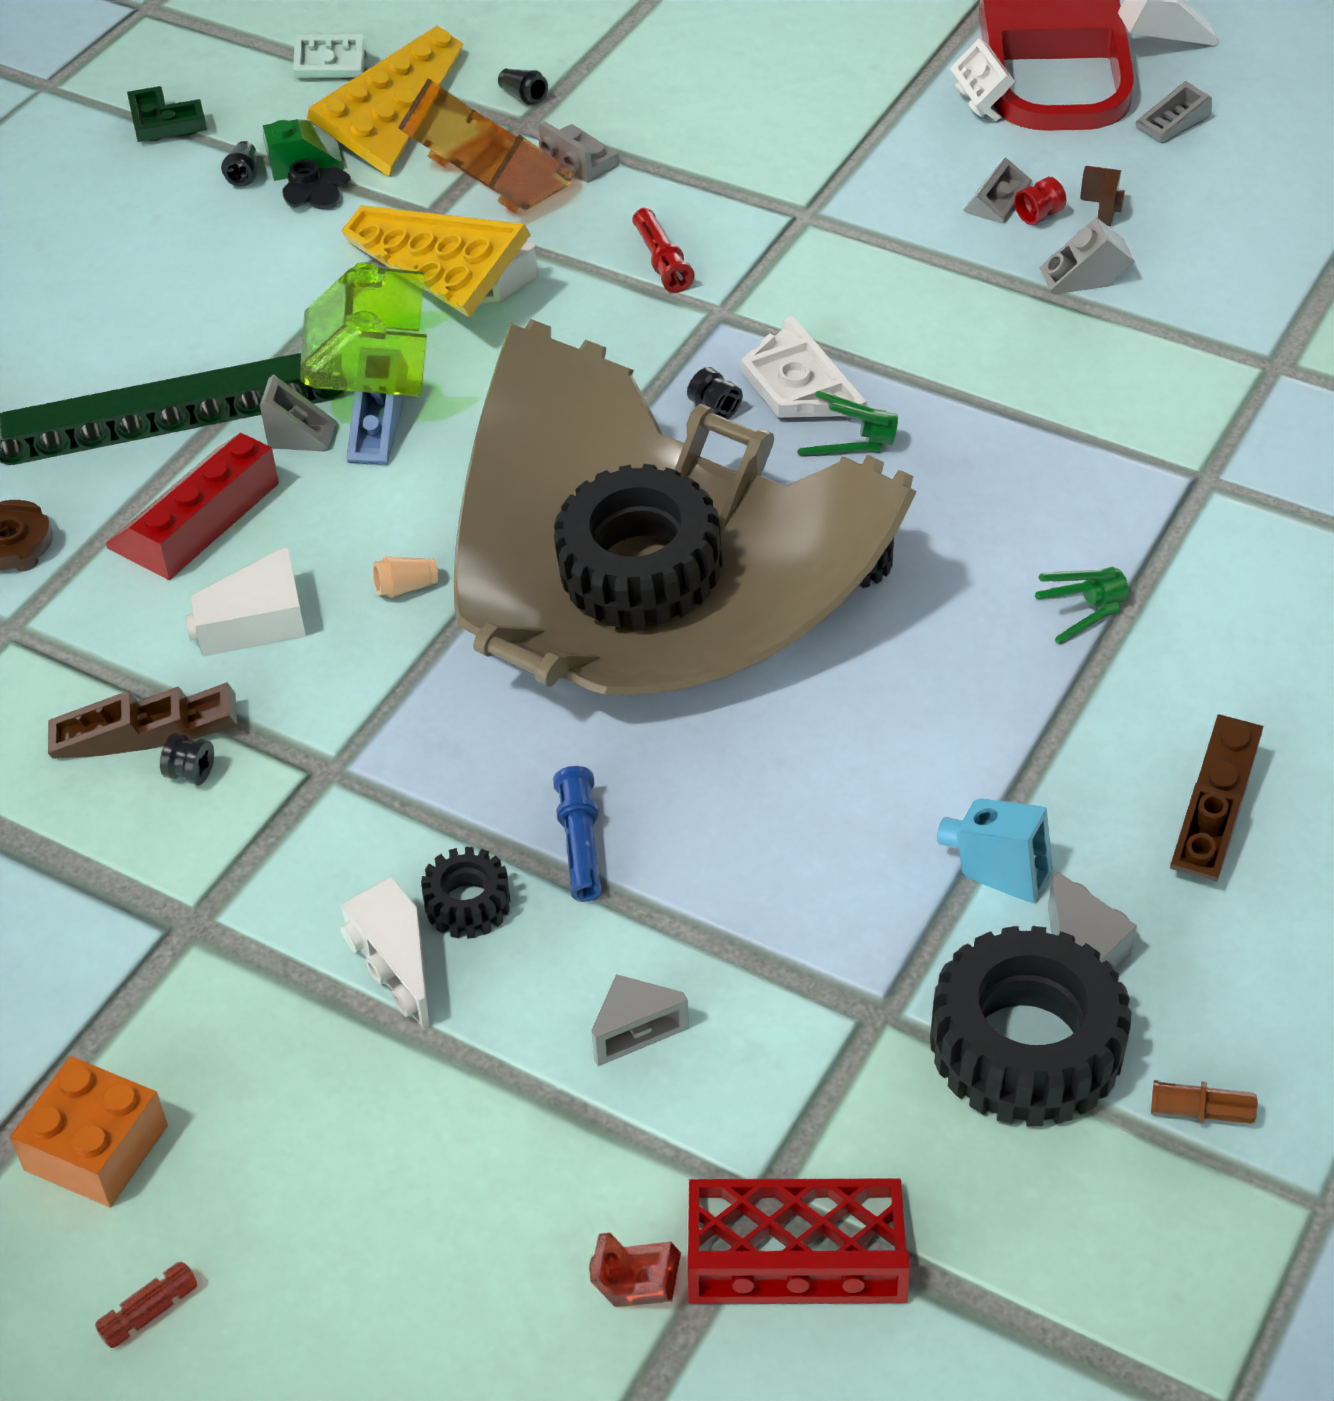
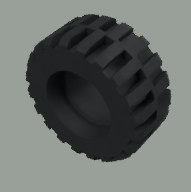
M631 464L619 466V471L609 473L608 470L598 473L595 476V480L591 483L588 480L583 482L575 489L576 496L570 494L561 506L562 511L556 516L554 524L555 534L553 536L561 582L565 592L569 594L570 600L577 608L585 609L586 615L600 622L605 618L609 625L623 628L624 624H631L634 629H646V624L657 623L659 627L671 623L672 617L678 615L680 618H683L694 610L693 604L701 605L710 595V589L717 585L720 578V568L722 567V546L718 512L713 507V500L708 492L702 488L700 489V485L687 475L681 478L680 472L668 467L664 471L658 470L657 466L651 464H643L642 468H632ZM636 536H654L670 542L662 549L643 556H621L607 551L616 543Z
M1018 926L1004 927L999 935L994 936L992 931L976 937L973 947L969 943L963 945L953 954V960L944 965L939 974L938 985L935 987L930 1047L931 1051L935 1054L934 1064L939 1075L943 1078L948 1077L947 1086L958 1098L962 1099L964 1096L970 1098L969 1106L981 1114H985L987 1110L996 1113V1120L1012 1124L1013 1119L1026 1120V1126H1043V1121L1047 1119H1053L1055 1124L1072 1120L1075 1110L1081 1115L1095 1108L1098 1104V1099L1107 1097L1114 1088L1116 1077L1121 1073L1131 1026L1132 1011L1128 1008L1130 998L1126 986L1122 982H1118L1119 973L1107 960L1101 963L1099 961L1101 953L1089 944L1085 943L1082 947L1075 943L1073 935L1060 931L1059 936L1046 933L1047 927L1032 926L1031 931H1019ZM1032 1006L1049 1011L1059 1017L1070 1027L1073 1034L1052 1044H1024L1003 1036L985 1018L995 1011L1006 1007Z

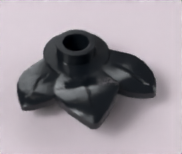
M297 160L290 166V171L287 175L288 184L282 190L283 198L286 204L293 208L307 202L318 209L333 208L340 201L337 187L348 183L351 177L346 171L337 167L320 168L314 160Z

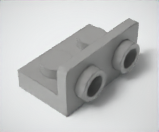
M546 121L539 124V148L541 153L586 183L619 166V153L575 125L570 124L559 130Z

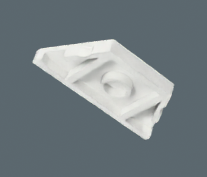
M793 315L783 321V329L776 336L769 333L761 341L758 348L752 349L741 359V373L778 418L847 416L831 411L829 409V402L818 399L815 396L817 391H823L867 406V401Z

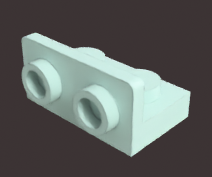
M319 32L295 34L293 63L295 78L359 76L363 73L364 58L367 57L368 51L363 34L342 32L340 34H322Z

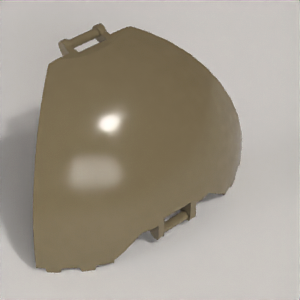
M530 319L525 328L510 323L482 409L464 485L455 546L454 607L457 624L476 635L473 643L475 651L487 657L495 655L534 674L536 681L548 687L553 686L559 678H564L587 690L603 695H642L682 690L728 677L768 659L805 636L848 598L871 572L896 535L917 492L911 488L914 476L898 470L894 478L891 479L882 474L884 462L869 455L866 456L862 464L842 456L840 462L789 485H781L761 476L774 443L773 433L764 429L752 430L716 415L713 408L699 404L691 412L686 424L687 438L685 443L663 435L632 376L634 370L605 359L606 347L586 339L579 349L551 338V326ZM710 430L747 445L737 472L700 456ZM630 464L632 468H642L643 464H651L657 466L658 470L663 471L668 467L680 472L681 478L687 475L700 485V489L702 488L707 491L712 498L713 507L718 512L722 567L720 568V578L717 585L710 589L708 598L701 605L693 604L694 610L683 618L677 615L671 618V623L659 627L657 623L646 624V629H634L631 624H624L623 628L611 626L608 624L607 619L603 618L600 622L586 615L585 609L577 608L563 588L553 537L555 534L554 524L556 516L562 511L561 506L570 494L576 496L575 489L586 480L591 483L595 480V476L605 470L612 473L619 471V466ZM636 536L616 543L607 551L621 556H643L662 549L670 542L654 536Z

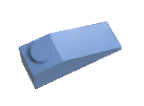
M360 346L346 457L347 462L388 464L404 404L408 364L400 348Z

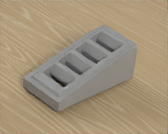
M1185 81L1136 121V127L1160 143H1163L1212 114V97ZM1164 118H1168L1171 122H1167ZM1154 123L1159 124V125L1162 126L1163 128H1162V129L1158 128L1157 126L1154 125Z

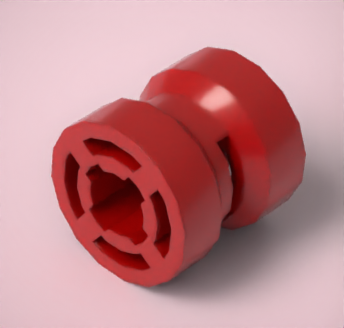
M1049 176L1036 182L1034 187L1028 186L1018 191L1014 198L1018 216L1029 225H1034L1044 220L1047 215H1053L1063 210L1067 201L1066 193L1061 183L1054 177Z

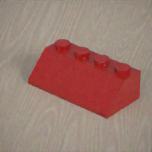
M240 432L211 452L106 542L107 549L167 580H171L279 484L272 447Z

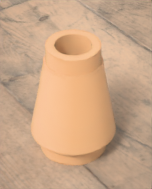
M384 556L382 561H375L373 563L375 590L379 596L387 595L389 598H393L431 584H437L438 568L434 558Z

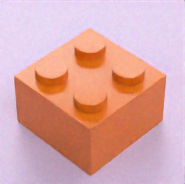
M69 1056L10 1135V1139L24 1171L111 1208L168 1124L157 1091Z

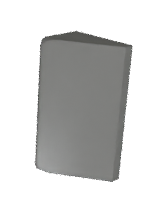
M1005 157L990 173L963 211L974 216L1002 223L1015 206L1014 198L1016 193L1028 187L1032 180Z

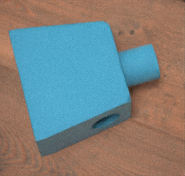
M980 798L972 803L963 820L946 816L940 822L937 842L941 845L959 849L962 873L966 878L1035 904L1053 871L1046 807Z

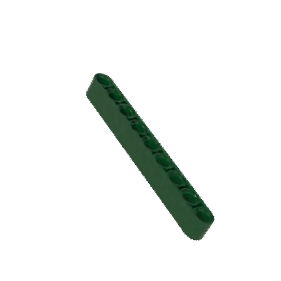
M317 349L0 413V463L16 465L262 415L260 403L267 382L272 375L278 377L313 404L332 401L341 397L347 389V381L338 354L330 349Z

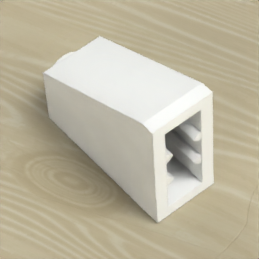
M288 548L279 549L190 596L193 614L185 615L189 639L190 641L198 639L202 656L306 637Z

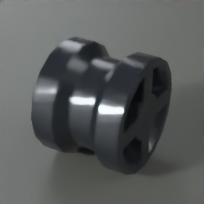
M173 733L166 740L161 752V774L171 779L182 776L185 777L188 783L194 785L203 784L213 766V744L203 739H198L195 742L189 741L186 735Z

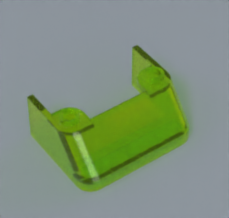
M367 262L357 263L355 267L348 269L304 311L300 367L301 382L314 388L421 396L427 334L386 331V329L419 332L424 272L378 268L375 264Z

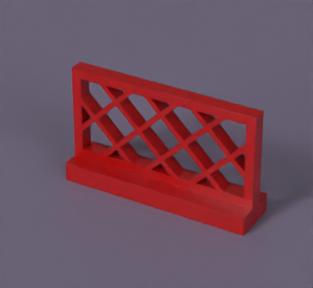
M901 1178L689 1179L688 1304L908 1303L910 1265L909 1253L906 1249ZM815 1197H828L838 1205L822 1217L810 1208L807 1203ZM867 1197H890L891 1205L878 1216L868 1211L860 1203ZM700 1198H723L731 1205L714 1217L700 1206ZM761 1198H776L784 1206L768 1217L753 1204ZM742 1213L758 1225L744 1238H741L727 1227L730 1222ZM795 1213L812 1225L798 1238L780 1226ZM848 1213L866 1225L852 1238L834 1226ZM701 1222L704 1225V1227H702L699 1230V1224ZM715 1234L731 1246L727 1251H699V1247ZM770 1234L782 1243L785 1248L782 1251H758L754 1246ZM824 1234L840 1246V1248L836 1251H813L808 1246ZM878 1234L893 1245L894 1250H866L862 1246Z

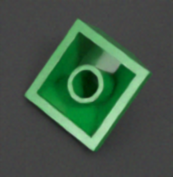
M301 119L290 121L278 120L272 124L263 125V139L274 181L288 179L287 175L291 164L301 159L314 160L320 168L337 167L344 169L337 140L311 121Z

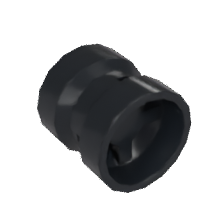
M705 367L699 370L690 380L687 387L689 400L697 406L703 404L713 408L716 415L726 419L735 414L743 398L742 389L731 381H724L723 375L712 367Z

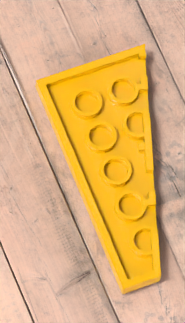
M436 25L310 106L307 119L389 177L398 158L400 159L409 138H412L428 111L433 97L437 95L443 80L449 75L459 58L463 43L448 31Z
M361 205L341 230L349 243L469 318L491 288L499 281L500 276L514 257L519 254L520 249L531 236L525 224L365 205Z

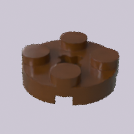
M26 500L1 501L0 570L14 568L18 571L31 570L37 566L39 562L38 557L46 552L52 542L53 532L47 515L42 514L41 507L33 502ZM11 532H16L14 535L8 536Z

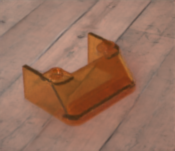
M429 78L398 129L430 149L427 156L444 168L450 162L500 194L497 202L514 213L517 212L519 207L526 211L565 189L575 176V173L521 135L517 137L497 125Z

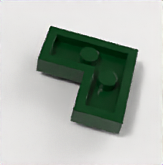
M161 86L127 92L137 142L146 140L157 141L163 137L181 134L192 135L198 131L207 130L200 99L166 105Z

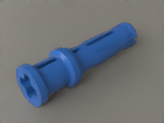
M568 766L559 770L553 777L554 789L559 793L560 804L556 809L558 822L565 828L571 896L577 900L580 890V901L586 902L597 899L602 893L593 824L598 817V806L592 801L591 789L595 785L594 774L586 767Z

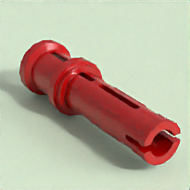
M640 208L634 213L632 223L636 226L652 254V267L655 272L661 275V282L667 291L671 293L683 292L694 281L695 274L692 267L687 262H684V254L680 247L670 243L654 212L650 208ZM676 271L682 275V280L679 279Z

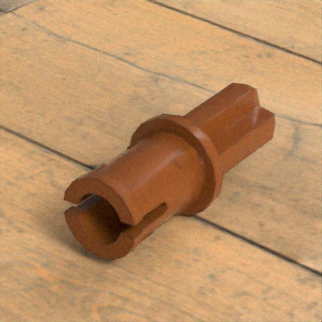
M1159 1080L1153 1081L1151 1114L1161 1113L1198 1118V1123L1201 1124L1204 1123V1118L1248 1124L1254 1123L1256 1120L1258 1099L1257 1095L1253 1092L1207 1087V1082L1201 1081V1086L1159 1082Z

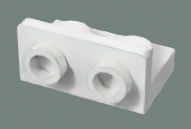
M979 37L955 62L950 70L958 80L954 84L965 97L971 98L968 102L971 109L981 118L987 114L997 122L1002 116L993 104L1006 93L1015 81L989 45Z

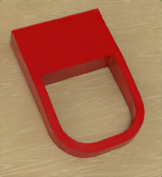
M980 0L979 22L982 40L989 45L1004 67V60L1108 58L1116 90L1111 97L1093 104L1042 105L1020 98L1009 88L993 104L1002 118L1023 128L1043 131L1092 130L1112 125L1121 120L1128 113L1131 106L1134 75L1126 27L1118 14L1121 7L1120 0Z

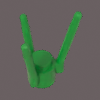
M817 391L815 396L818 399L829 402V409L831 411L861 419L860 436L867 437V441L799 448L797 453L800 456L856 451L880 453L882 444L892 446L894 443L898 414L870 408L833 394Z
M1112 566L1101 570L1041 573L1038 578L1042 582L1086 581L1035 593V598L1040 600L1083 592L1084 598L1089 605L1100 607L1099 610L1056 636L1055 642L1061 644L1104 617L1119 613V603L1127 600L1129 589L1123 572Z

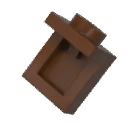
M1085 166L1080 198L1084 201L1099 202L1097 218L1107 226H1111L1114 212L1121 213L1124 203L1125 190H1119L1121 170Z

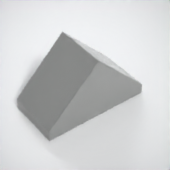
M272 375L267 382L260 403L267 445L273 449L325 451L329 448L337 421L278 377Z
M616 974L591 1030L593 1055L597 1066L606 1064L689 1029L688 999L684 992Z

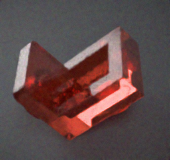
M600 1233L595 1253L589 1264L590 1281L614 1307L672 1302L681 1252L672 1242L624 1247L612 1233Z

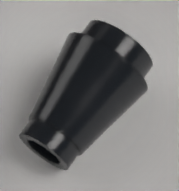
M505 68L498 76L499 87L527 105L540 103L547 95L548 82L537 70Z
M248 141L239 142L222 162V173L230 184L245 186L253 182L257 176L256 148Z

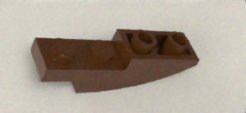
M1221 714L1217 715L1170 869L1218 882L1249 783L1250 773L1263 732V725Z

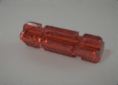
M176 1262L163 1272L165 1278L161 1281L154 1278L120 1303V1311L115 1313L112 1309L96 1321V1331L108 1347L115 1348L130 1337L129 1330L132 1328L136 1331L140 1330L174 1305L171 1299L176 1296L182 1299L197 1287L198 1284L194 1273L184 1262Z

